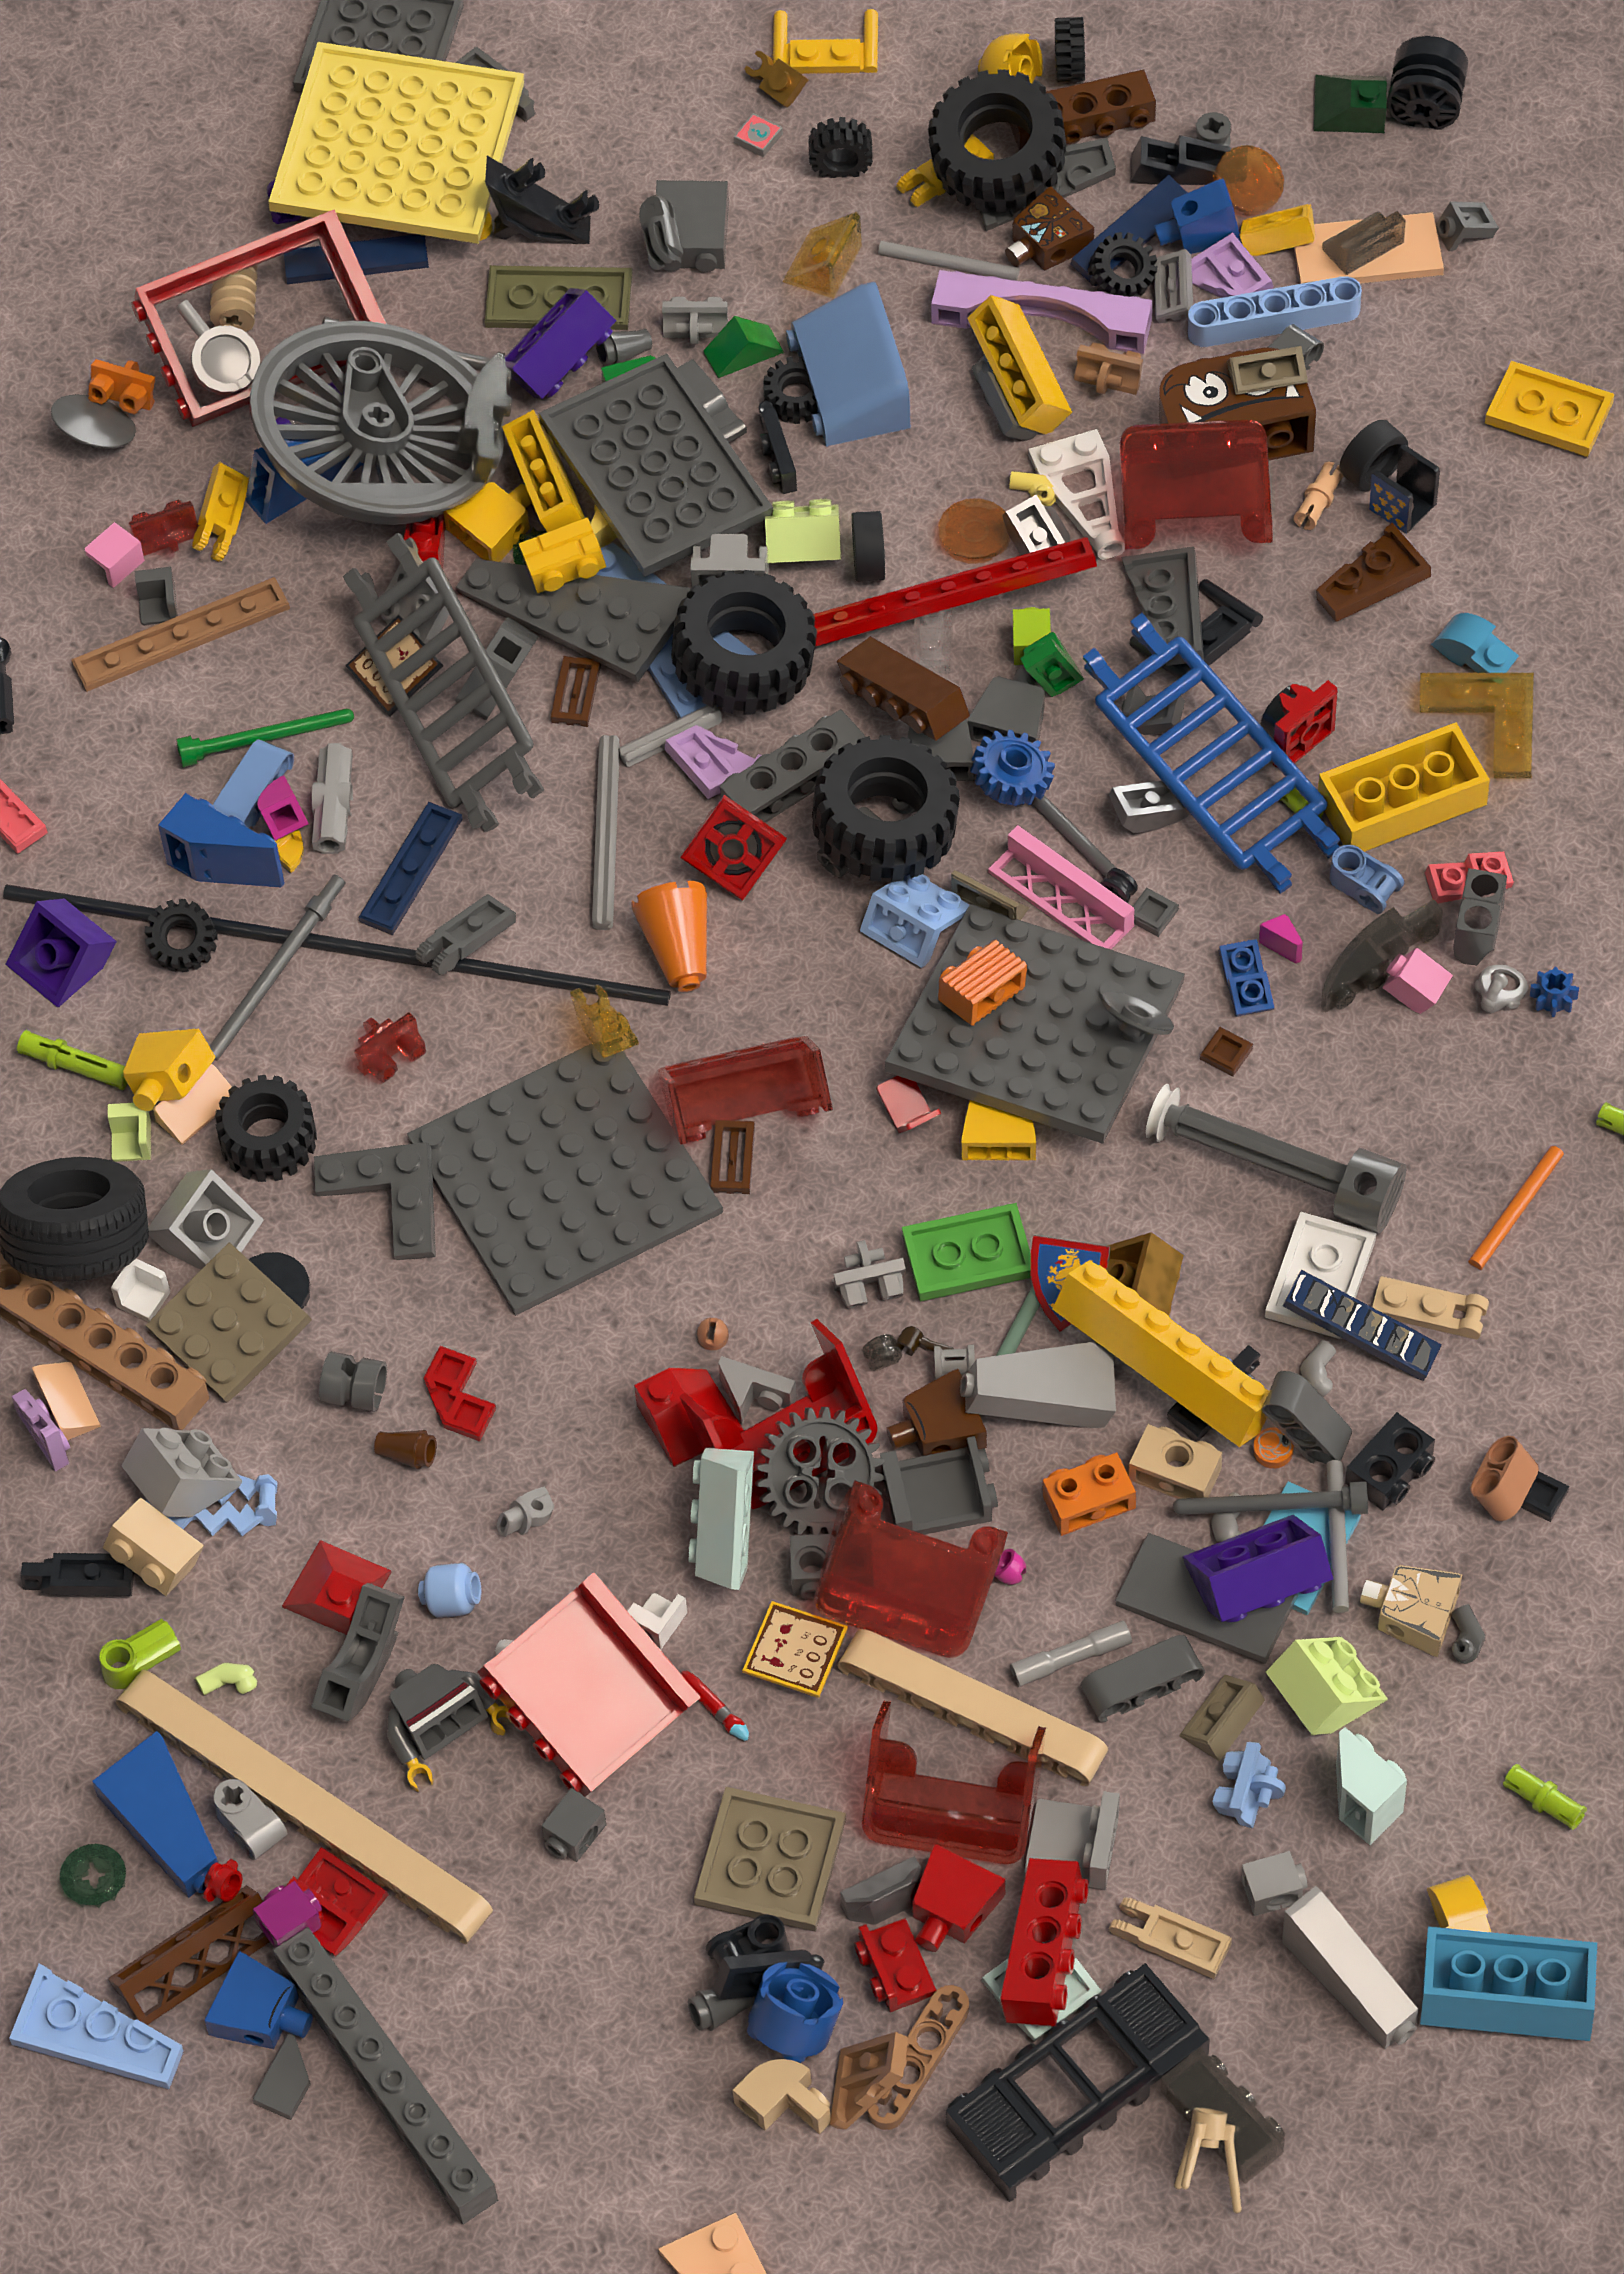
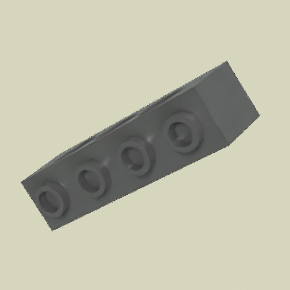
M840 709L831 716L822 717L812 728L804 733L790 737L783 746L772 753L760 756L753 765L742 772L730 775L720 785V797L722 798L723 795L727 796L766 823L815 791L819 770L824 768V762L830 755L834 753L838 755L839 748L850 742L852 745H856L858 739L866 736Z

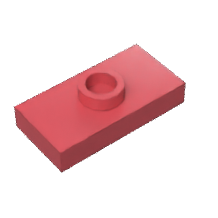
M0 779V836L19 854L48 833L47 828Z

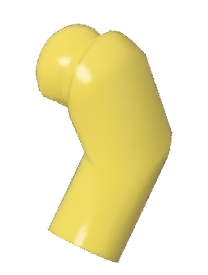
M1011 472L1010 489L1028 491L1031 497L1037 495L1045 506L1054 504L1056 501L1052 488L1054 486L1045 475Z

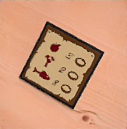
M400 615L394 618L377 635L378 639L404 619ZM412 631L388 650L386 655L393 668H396L423 647L425 643ZM364 647L345 666L386 714L391 717L398 709L369 652ZM436 656L401 682L409 699L444 666Z

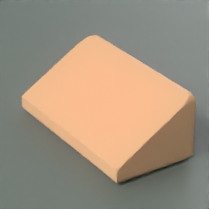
M211 1063L184 1098L161 1101L155 1106L153 1110L155 1120L183 1145L215 1118L216 1110H220L219 1102L223 1096L229 1097L228 1090L232 1086Z
M72 1362L43 1364L32 1367L35 1380L56 1426L61 1429L67 1440L101 1427Z

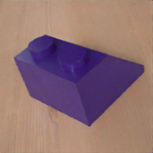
M66 899L36 901L5 965L56 1007H60L104 968L117 941Z

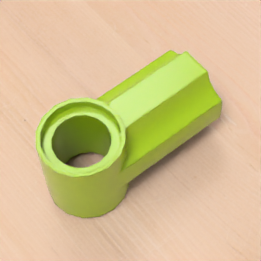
M161 1618L126 1640L115 1639L107 1642L102 1647L99 1660L103 1679L109 1687L114 1689L127 1688L141 1670H148L181 1650V1645L168 1622ZM118 1662L128 1663L121 1668L111 1667Z

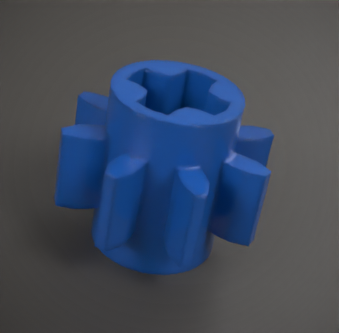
M1557 967L1546 973L1537 972V984H1531L1530 997L1537 998L1535 1010L1545 1009L1550 1012L1551 1017H1555L1556 1012L1563 1009L1570 1013L1572 1010V1000H1577L1579 994V987L1571 986L1573 974H1566L1558 970Z

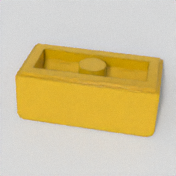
M1311 204L1243 220L1240 230L1243 246L1252 256H1259L1314 242L1315 229Z

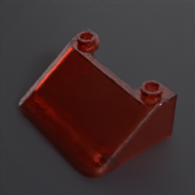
M1254 420L1145 424L1133 425L1123 431L1119 439L1121 527L1125 550L1141 549L1148 546L1155 537V520L1240 516L1242 533L1249 541L1254 543H1273L1267 434L1259 422Z
M854 1480L838 1508L814 1596L816 1608L823 1616L859 1629H866L880 1636L946 1658L962 1655L971 1643L1001 1559L1008 1532L991 1526L981 1527L973 1533L968 1547L965 1549L882 1521L880 1516L883 1509V1500L880 1493L874 1487Z

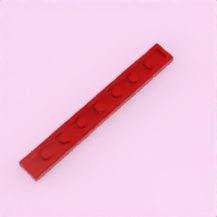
M1084 537L813 614L815 618L814 627L817 629L815 646L1097 567L1096 558L1088 537Z

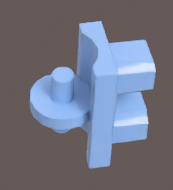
M1247 1742L1245 1751L1226 1752L1223 1772L1228 1779H1237L1234 1788L1218 1787L1213 1798V1805L1218 1813L1235 1817L1240 1825L1250 1828L1254 1827L1259 1807L1267 1808L1270 1799L1282 1798L1286 1790L1285 1784L1276 1778L1278 1768L1270 1766L1271 1761L1260 1753L1261 1746L1255 1742Z

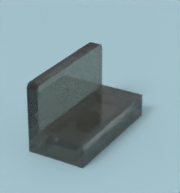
M1398 211L1387 217H1384L1381 212H1375L1322 243V250L1345 275H1348L1403 244L1406 220Z

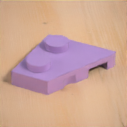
M1234 233L1226 236L1191 259L1192 284L1221 298L1273 289L1270 277Z
M697 725L667 739L665 742V751L707 799L720 794V785L730 775L742 772L762 756L758 754L754 759L737 751L738 744L725 738H718L712 732Z
M26 1389L13 1395L12 1400L16 1413L55 1472L68 1465L69 1461L66 1450L70 1449V1445L61 1429L57 1428L51 1420L50 1414L41 1399L35 1400Z

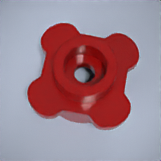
M230 1859L226 1864L216 1862L211 1866L205 1876L204 1883L206 1889L203 1894L204 1900L212 1902L215 1898H219L228 1902L238 1894L242 1886L243 1877L242 1873L237 1870L238 1864L235 1860Z

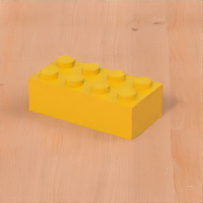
M1457 722L1320 773L1318 791L1328 803L1324 812L1342 844L1354 845L1365 852L1487 805L1490 779Z

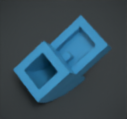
M1459 613L1453 616L1431 644L1451 662L1460 667L1466 663L1481 677L1494 685L1503 678L1519 657L1517 653L1491 633L1495 629V625L1480 616L1470 613Z

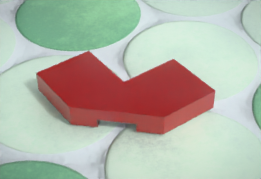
M440 1346L424 1376L426 1388L443 1428L480 1441L496 1411V1404L462 1392L477 1364L476 1358Z

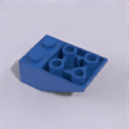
M185 793L158 824L167 865L198 882L282 887L285 884L276 842L265 833L258 834L247 828L237 817L231 815L228 817L220 813L205 799L200 798L197 800Z

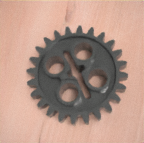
M807 1407L804 1411L803 1420L797 1413L791 1412L789 1413L790 1426L777 1421L775 1424L780 1434L778 1436L765 1434V1438L771 1444L770 1449L758 1448L757 1450L760 1455L766 1458L765 1463L754 1465V1469L764 1472V1478L758 1479L754 1484L767 1488V1492L759 1500L760 1502L772 1501L774 1503L768 1511L769 1516L783 1513L780 1526L786 1528L795 1521L794 1533L801 1535L807 1526H809L810 1535L820 1534L821 1527H823L826 1534H835V1525H838L844 1532H849L848 1520L850 1518L858 1523H863L864 1521L859 1511L862 1508L870 1511L875 1509L868 1501L869 1496L882 1495L878 1489L873 1487L875 1481L885 1480L884 1475L875 1473V1467L885 1463L884 1459L873 1458L872 1453L880 1447V1444L875 1442L866 1443V1439L872 1431L865 1428L857 1432L858 1418L853 1417L845 1424V1411L837 1410L831 1419L829 1407H821L818 1417H816L812 1408ZM824 1436L826 1441L822 1450V1457L820 1458L819 1439ZM804 1439L810 1446V1453L807 1459L799 1462L793 1455V1448L798 1441ZM845 1443L849 1448V1458L845 1463L838 1465L835 1463L832 1453L836 1445ZM821 1465V1467L827 1469V1475L821 1476L818 1479L812 1476V1469L819 1468ZM802 1480L806 1485L807 1492L802 1500L795 1502L790 1497L789 1490L793 1482ZM841 1483L846 1490V1496L842 1503L834 1505L829 1499V1492L833 1485ZM819 1487L820 1506L815 1508L814 1500L817 1495V1488Z

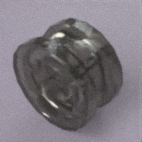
M880 1335L864 1345L862 1353L866 1359H869L868 1365L872 1371L881 1370L901 1360L902 1351L899 1347H896L897 1343L893 1335Z

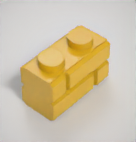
M588 517L519 543L523 559L537 594L543 591H556L564 583L580 577H593L599 570L607 567Z

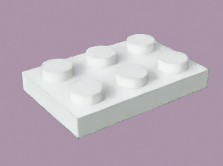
M1300 1212L1266 1307L1265 1318L1342 1339L1284 1308L1282 1305L1301 1269L1356 1298L1376 1241V1233Z

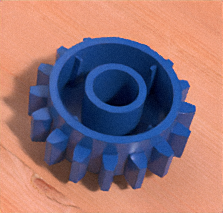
M1008 730L1006 737H1003L998 731H994L991 739L984 736L980 746L976 747L970 771L977 774L975 784L980 785L986 796L1007 805L1017 806L1025 803L1031 805L1034 797L1040 800L1043 798L1045 791L1049 790L1054 775L1052 773L1055 763L1048 762L1051 755L1050 751H1040L1041 742L1039 740L1033 743L1028 742L1027 733H1023L1018 738L1015 737L1013 730Z

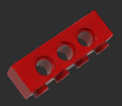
M1029 1858L1000 1998L1006 2023L1056 2026L1059 2010L1066 2009L1068 1990L1067 1985H1064L1066 1974L1071 1975L1074 1970L1075 1954L1074 1950L1071 1949L1073 1939H1079L1081 1934L1082 1919L1081 1914H1078L1080 1904H1086L1089 1889L1088 1879L1082 1878L1078 1861Z

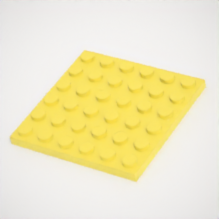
M318 42L271 192L269 211L313 218L335 210L339 221L343 223L479 244L492 198L485 184L487 155L502 163L524 86V74Z

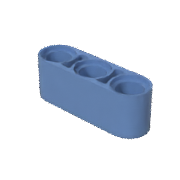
M256 740L215 800L214 808L228 817L230 815L237 817L247 828L250 826L254 827L262 815L258 808L260 794L270 783L283 776L287 769H292L294 763L293 753L265 741Z

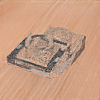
M952 608L915 618L913 661L934 673L950 674Z

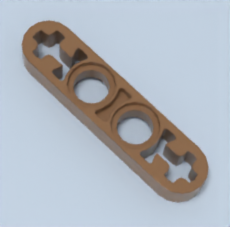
M945 1985L939 1988L933 1994L908 2034L906 2066L915 2067L919 2071L920 2077L913 2084L906 2085L898 2081L892 2087L899 2093L894 2100L895 2115L887 2113L884 2117L879 2116V2107L877 2106L878 2103L881 2105L888 2103L892 2096V2089L868 2109V2117L877 2128L890 2130L898 2127L903 2122L965 2022L969 2013V1998L960 1987ZM952 1998L958 1999V2008L960 2010L952 2009L945 2018L944 2026L938 2021L943 2014V2004L941 2001L949 2002ZM935 2032L941 2038L940 2045L933 2050L921 2048L917 2040L922 2033Z

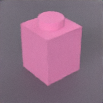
M1415 948L1405 956L1399 954L1394 958L1386 970L1390 976L1382 988L1409 1009L1421 1014L1436 1004L1453 975L1420 949Z

